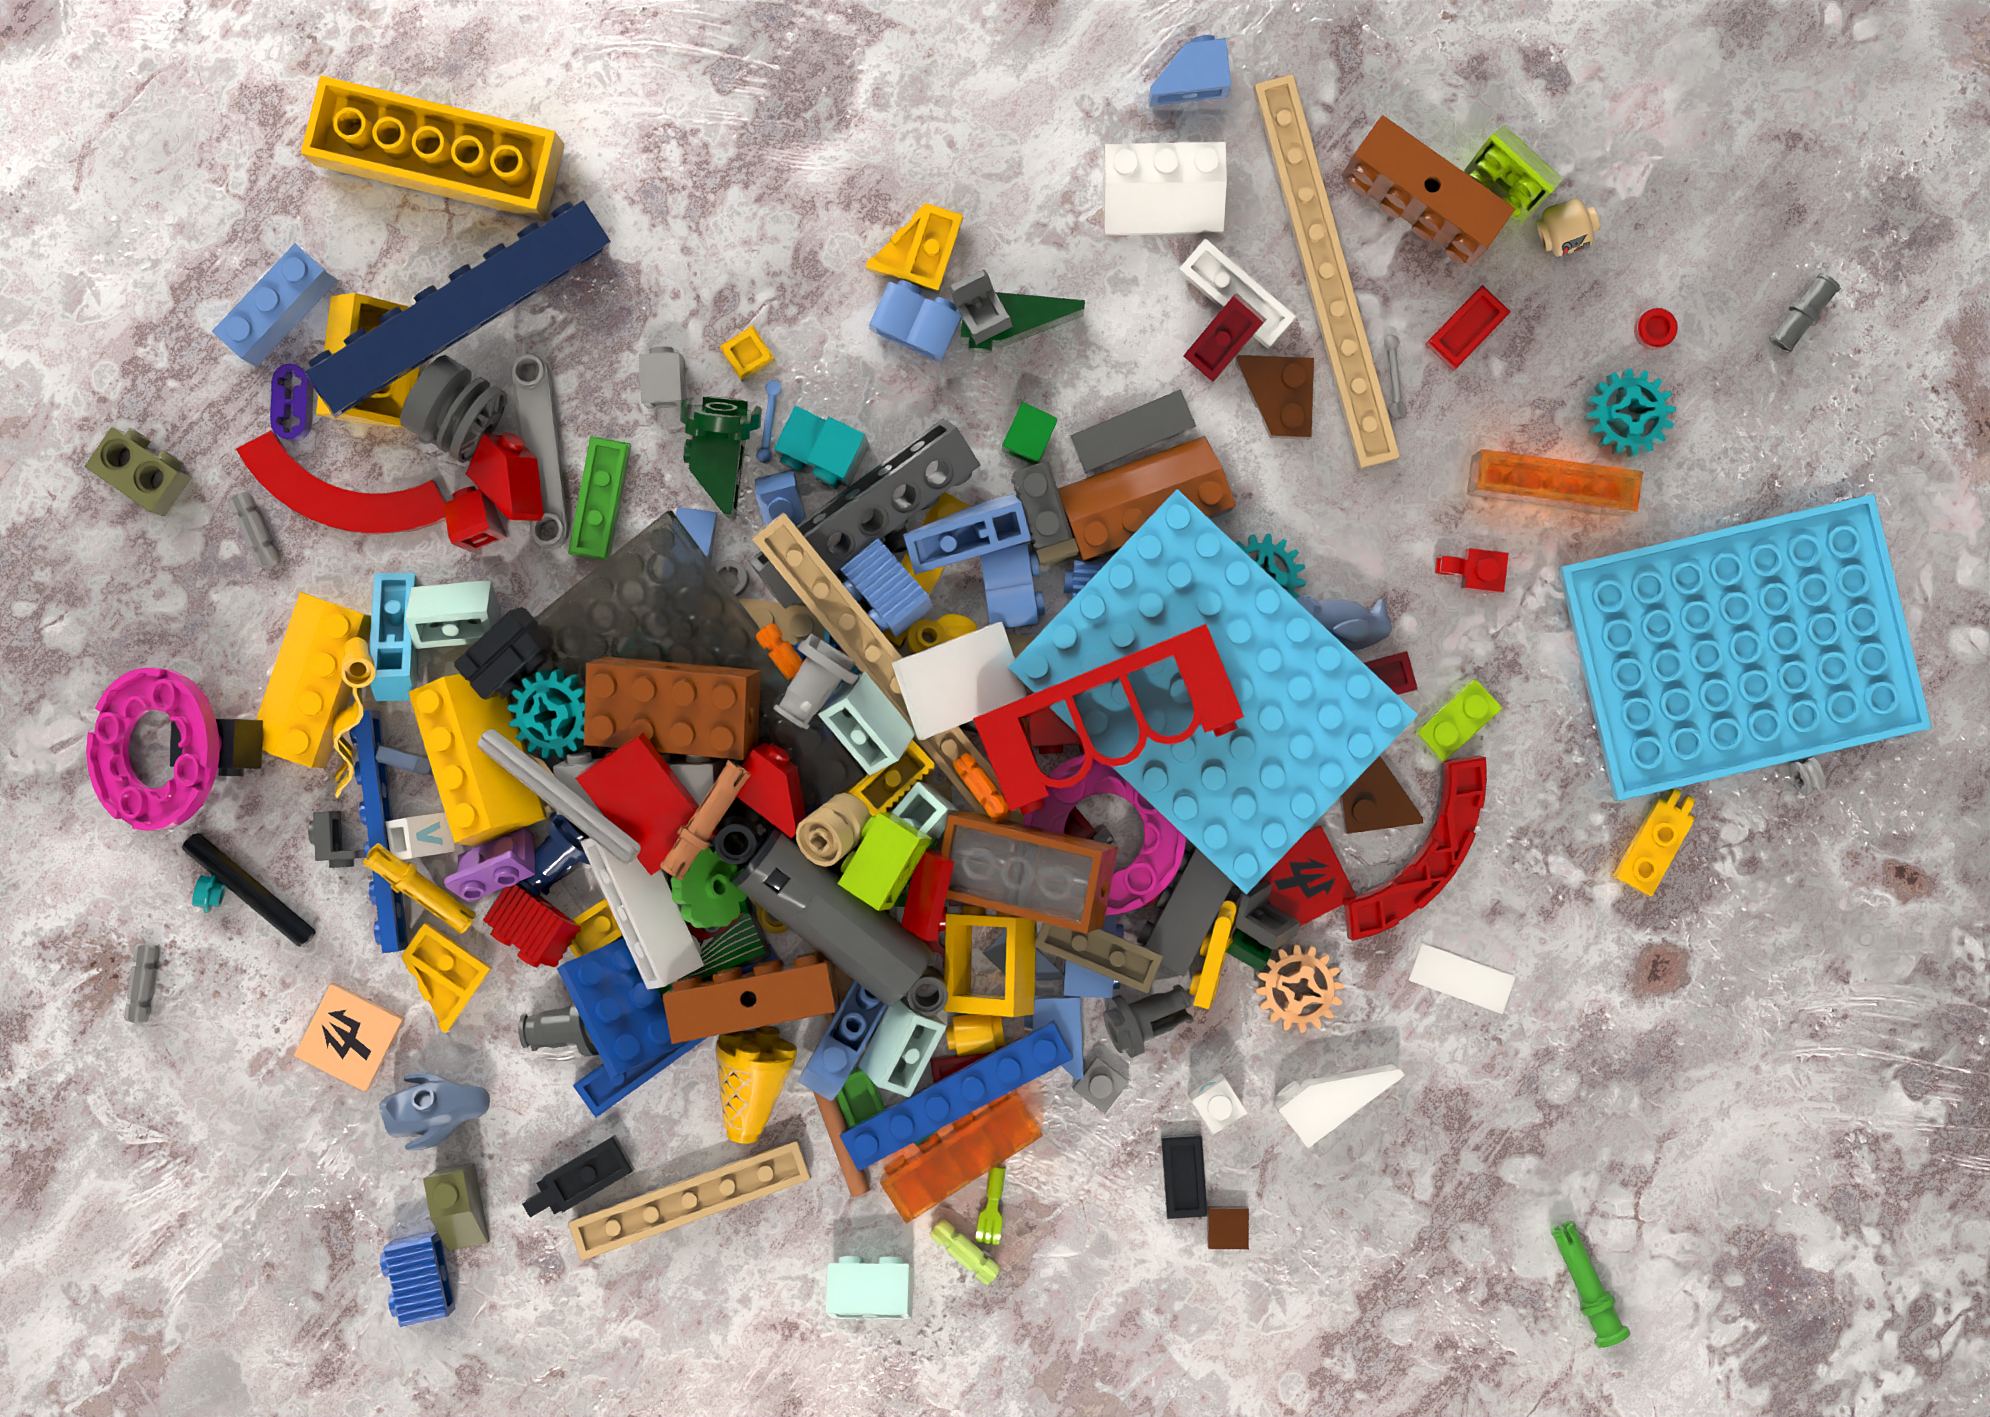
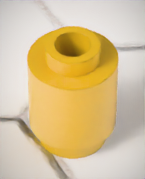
M981 1014L952 1017L953 1025L946 1027L948 1049H956L958 1057L994 1052L996 1047L1005 1046L1001 1016Z

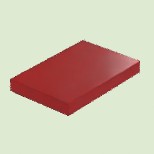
M643 732L579 773L575 778L602 814L640 845L641 851L637 855V859L650 876L662 869L660 864L679 838V829L682 825L687 826L699 807ZM716 828L712 832L709 839L715 836L717 832Z

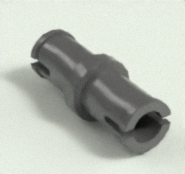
M1820 273L1799 301L1795 300L1790 305L1789 315L1774 334L1769 337L1770 342L1781 351L1791 353L1808 328L1816 326L1821 320L1819 314L1841 289L1837 281L1826 274Z

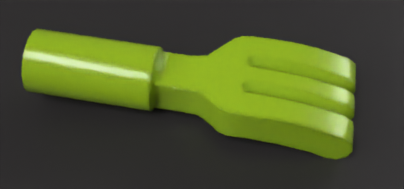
M990 1165L986 1190L988 1202L987 1206L979 1213L975 1242L977 1243L984 1242L985 1244L992 1243L993 1245H999L1003 1216L998 1209V1202L1002 1198L1006 1167L1003 1165Z

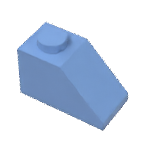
M1202 35L1193 38L1191 42L1185 43L1150 87L1149 107L1227 98L1231 88L1226 38L1215 39L1213 35Z
M1063 994L1035 995L1034 1015L1024 1016V1030L1034 1031L1054 1020L1073 1054V1059L1061 1066L1075 1079H1084L1080 997L1064 996Z

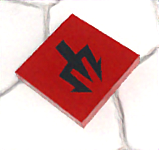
M1321 825L1307 831L1259 881V884L1263 881L1272 884L1268 902L1300 922L1299 927L1344 905L1343 899L1356 896Z

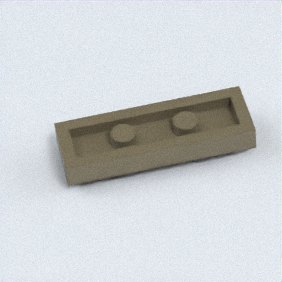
M1046 923L1042 924L1034 944L1036 948L1147 994L1163 958L1162 954L1101 929L1086 934Z

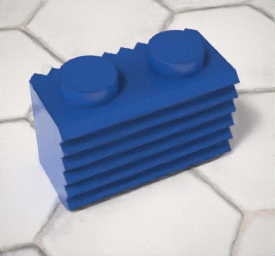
M437 1230L395 1239L384 1246V1253L380 1256V1266L384 1277L390 1278L392 1293L388 1297L389 1310L393 1317L398 1318V1325L400 1327L445 1318L456 1309L443 1245Z

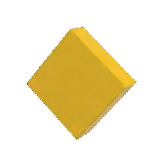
M753 325L719 346L742 382L775 361Z

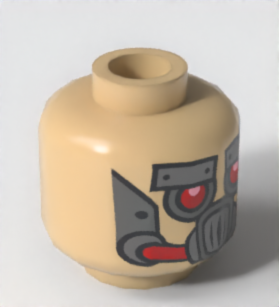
M1574 198L1547 207L1542 213V220L1537 221V230L1544 251H1551L1556 257L1561 258L1589 249L1594 243V232L1600 230V223L1594 207L1587 209L1580 199Z

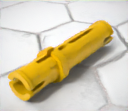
M380 843L374 845L367 853V858L363 860L362 864L391 883L390 888L395 892L399 893L402 891L454 928L459 934L465 932L473 923L471 919L476 917V913L417 872L418 867L413 863L408 862L406 864Z

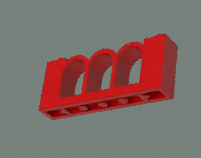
M1204 624L974 717L973 720L1009 810L1013 811L1020 808L1023 816L1045 807L1043 798L1051 795L1048 786L1061 789L1075 786L1084 780L1092 769L1094 760L1100 764L1113 767L1127 765L1140 756L1146 747L1147 737L1160 744H1178L1191 737L1201 724L1204 733L1213 730L1216 738L1239 729L1236 721L1244 718V715L1207 624ZM1173 657L1192 702L1194 713L1192 722L1185 731L1178 735L1165 736L1153 731L1145 721L1128 675ZM1120 679L1138 723L1139 738L1138 743L1130 753L1124 757L1110 758L1099 753L1092 744L1074 697ZM1065 701L1083 744L1085 758L1083 766L1077 774L1069 779L1058 780L1049 777L1039 766L1021 718Z

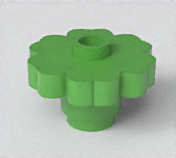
M715 846L708 847L706 850L701 849L683 880L677 879L675 877L676 874L671 878L672 900L682 905V919L690 922L695 928L728 926L732 920L740 915V905L738 902L747 898L745 893L729 881L737 865L723 861L717 855Z

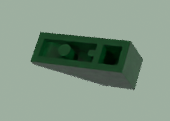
M996 292L1010 317L1013 327L976 345L962 320L961 345H968V350L972 352L991 353L992 348H1003L1083 317L1085 300Z

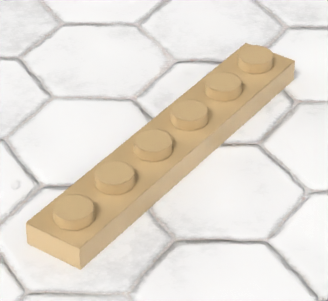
M799 1139L571 1219L568 1225L580 1259L583 1261L808 1181L812 1176Z

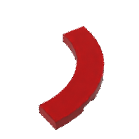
M272 430L236 448L246 467L275 498L299 514L329 527L353 533L380 535L416 531L446 520L443 506L446 500L434 480L410 489L391 493L355 492L328 484L312 475L292 457L283 446L277 434Z
M1479 755L1443 762L1444 779L1440 807L1434 825L1420 850L1400 872L1385 883L1360 895L1343 899L1348 939L1354 941L1370 937L1400 924L1399 921L1408 917L1418 908H1424L1452 879L1474 841L1476 835L1474 830L1479 818L1480 809L1484 807L1487 783L1486 757Z

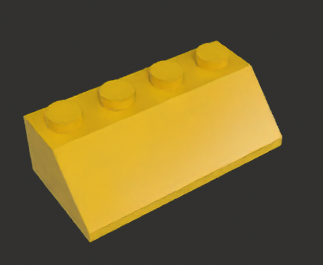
M303 592L299 593L256 720H263L262 750L310 768H326L334 745L333 720L336 715L347 708L353 687L347 685L341 676L344 645L349 639L355 637L362 638L369 644L372 615Z
M461 674L445 676L408 691L454 843L477 847L547 818L542 799L481 751L477 745L485 731L494 729L527 755L523 740H516L520 729L509 726V722L515 718L514 712L508 710V705L511 704L509 696L501 699L499 696L488 700L482 699L471 687L470 682Z

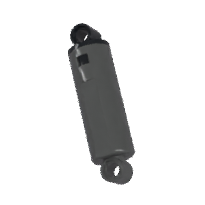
M742 815L729 816L719 824L715 838V849L717 855L723 861L737 865L729 878L733 885L884 1004H894L905 996L911 1009L921 1016H932L944 1009L948 999L947 987L944 976L939 969L928 966L932 949L912 932L901 927V923L886 911L876 910L838 885L842 876L829 866L817 865L807 859L801 852L797 841L794 838H790L775 825H771L759 835L753 822ZM734 831L741 832L747 837L748 841L744 846L735 848L727 844L725 841L726 835ZM923 984H932L937 988L936 992L929 997L919 996L916 990Z

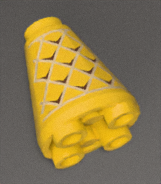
M762 1026L757 1027L755 1031H736L721 1034L716 1042L715 1053L723 1125L727 1129V1138L734 1142L750 1144L758 1140L759 1134L763 1133L795 1063L797 1055L796 1045L779 1038L780 1031L774 1027Z

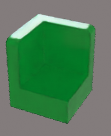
M1022 402L1002 444V452L1031 465L1039 464L1057 424V418Z

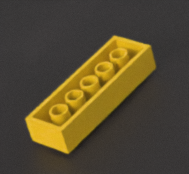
M320 75L300 153L317 167L546 221L565 144L556 131Z

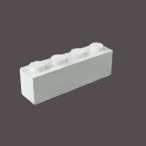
M591 837L580 841L647 990L665 987L703 967L704 963L700 956V944L690 934L685 921L681 917L682 905L672 900V892L667 883V872L661 869L650 876L637 858L633 862L623 864Z

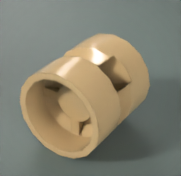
M847 793L836 794L799 823L796 830V841L801 852L807 859L817 865H833L863 841L864 837L861 836L865 824L871 818L870 812L865 804L854 795Z

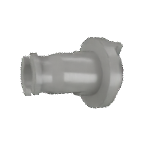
M812 633L805 641L802 640L797 648L807 656L787 687L785 697L779 705L776 704L773 708L782 716L806 730L810 726L808 723L813 715L823 707L841 680L854 685L858 679V676L850 671L855 661Z

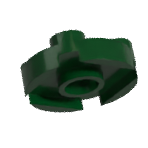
M703 397L702 405H692V398L681 402L680 421L685 424V433L690 435L706 436L711 431L725 433V437L732 440L750 439V431L761 427L762 409L756 405L753 411L747 410V401L734 398Z

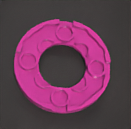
M140 668L129 671L116 679L106 689L95 707L100 713L95 723L94 732L88 731L86 745L90 780L99 801L113 818L122 819L132 825L133 829L150 831L174 828L190 819L203 806L214 784L218 770L219 752L222 747L215 715L207 696L185 675L164 668ZM155 709L165 712L170 716V721H175L181 734V741L178 743V746L183 748L182 755L178 757L174 765V778L168 780L164 787L157 789L147 787L136 777L130 764L128 751L130 735L136 722L146 712Z
M1085 754L1064 762L1049 773L1048 776L1058 780L1071 778L1083 766ZM1096 760L1093 761L1092 769L1084 780L1075 786L1061 789L1048 786L1051 795L1043 798L1045 807L1025 814L1023 824L1064 833L1069 813L1079 801L1093 794L1110 793L1125 798L1137 809L1144 823L1145 839L1140 854L1128 867L1113 873L1106 915H1116L1135 910L1159 895L1177 873L1185 851L1186 837L1112 766L1100 764Z

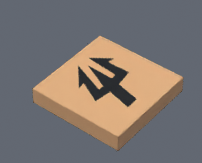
M331 983L294 1056L367 1092L370 1090L406 1018L336 983Z

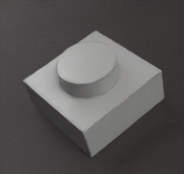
M1096 1056L1083 1073L1084 1079H1078L1072 1088L1105 1114L1128 1085L1129 1081Z

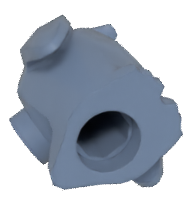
M1307 595L1297 598V602L1350 651L1361 650L1389 637L1392 631L1391 619L1387 614L1386 603L1383 599H1379L1371 610H1367L1358 602L1345 599L1317 601Z
M415 1073L406 1075L404 1081L417 1083L418 1085L385 1096L379 1104V1110L385 1129L390 1136L394 1138L419 1137L407 1143L405 1149L410 1151L424 1150L437 1146L448 1138L460 1124L469 1119L480 1118L486 1114L490 1106V1096L485 1088L461 1085L429 1073Z

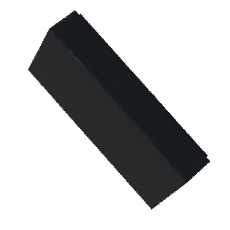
M1201 1133L1161 1136L1167 1219L1207 1217Z

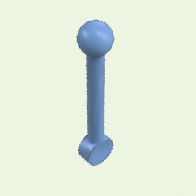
M776 380L769 381L765 386L769 396L762 445L756 453L757 459L762 463L770 461L772 457L769 445L776 397L782 391L780 383Z

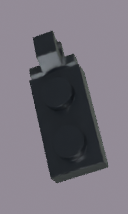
M613 1135L546 1174L542 1180L536 1183L540 1192L525 1200L522 1205L530 1218L548 1207L551 1208L554 1215L560 1211L563 1213L630 1174L635 1168L616 1135Z

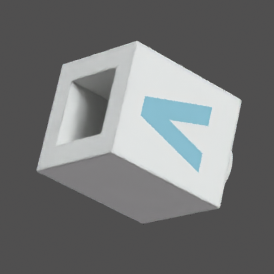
M445 812L385 822L390 852L400 860L455 851L454 840Z
M1219 1073L1188 1093L1189 1098L1213 1135L1248 1114L1222 1073Z

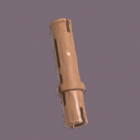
M730 760L727 761L726 766L687 826L682 825L679 829V838L660 864L664 871L673 877L676 874L675 877L679 880L684 879L685 874L701 849L706 850L710 844L708 841L709 837L746 780L751 776L747 770L738 764L735 766V763Z

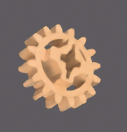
M1297 943L1292 944L1290 954H1287L1281 947L1277 948L1278 959L1273 961L1269 958L1266 964L1269 967L1267 972H1256V976L1264 980L1263 985L1254 988L1256 994L1265 996V999L1258 1004L1261 1010L1272 1009L1268 1016L1272 1023L1276 1022L1280 1017L1283 1018L1282 1028L1286 1031L1291 1028L1293 1023H1296L1298 1031L1301 1033H1305L1306 1023L1311 1022L1317 1029L1321 1028L1319 1017L1324 1015L1332 1019L1334 1015L1329 1009L1330 1005H1341L1342 1000L1334 996L1335 990L1344 988L1343 983L1333 981V977L1340 972L1337 966L1326 967L1330 956L1326 953H1323L1316 959V948L1311 945L1308 946L1305 953H1301L1300 946ZM1299 961L1296 963L1295 969L1285 974L1278 973L1285 965ZM1315 966L1323 976L1325 989L1317 986L1313 978ZM1301 978H1303L1302 983L1315 993L1299 992L1295 998V993L1283 982L1289 984L1292 982L1299 983ZM1272 987L1281 990L1284 997L1283 1009L1277 1005ZM1312 1002L1319 1003L1312 1011L1301 1014L1304 1006Z

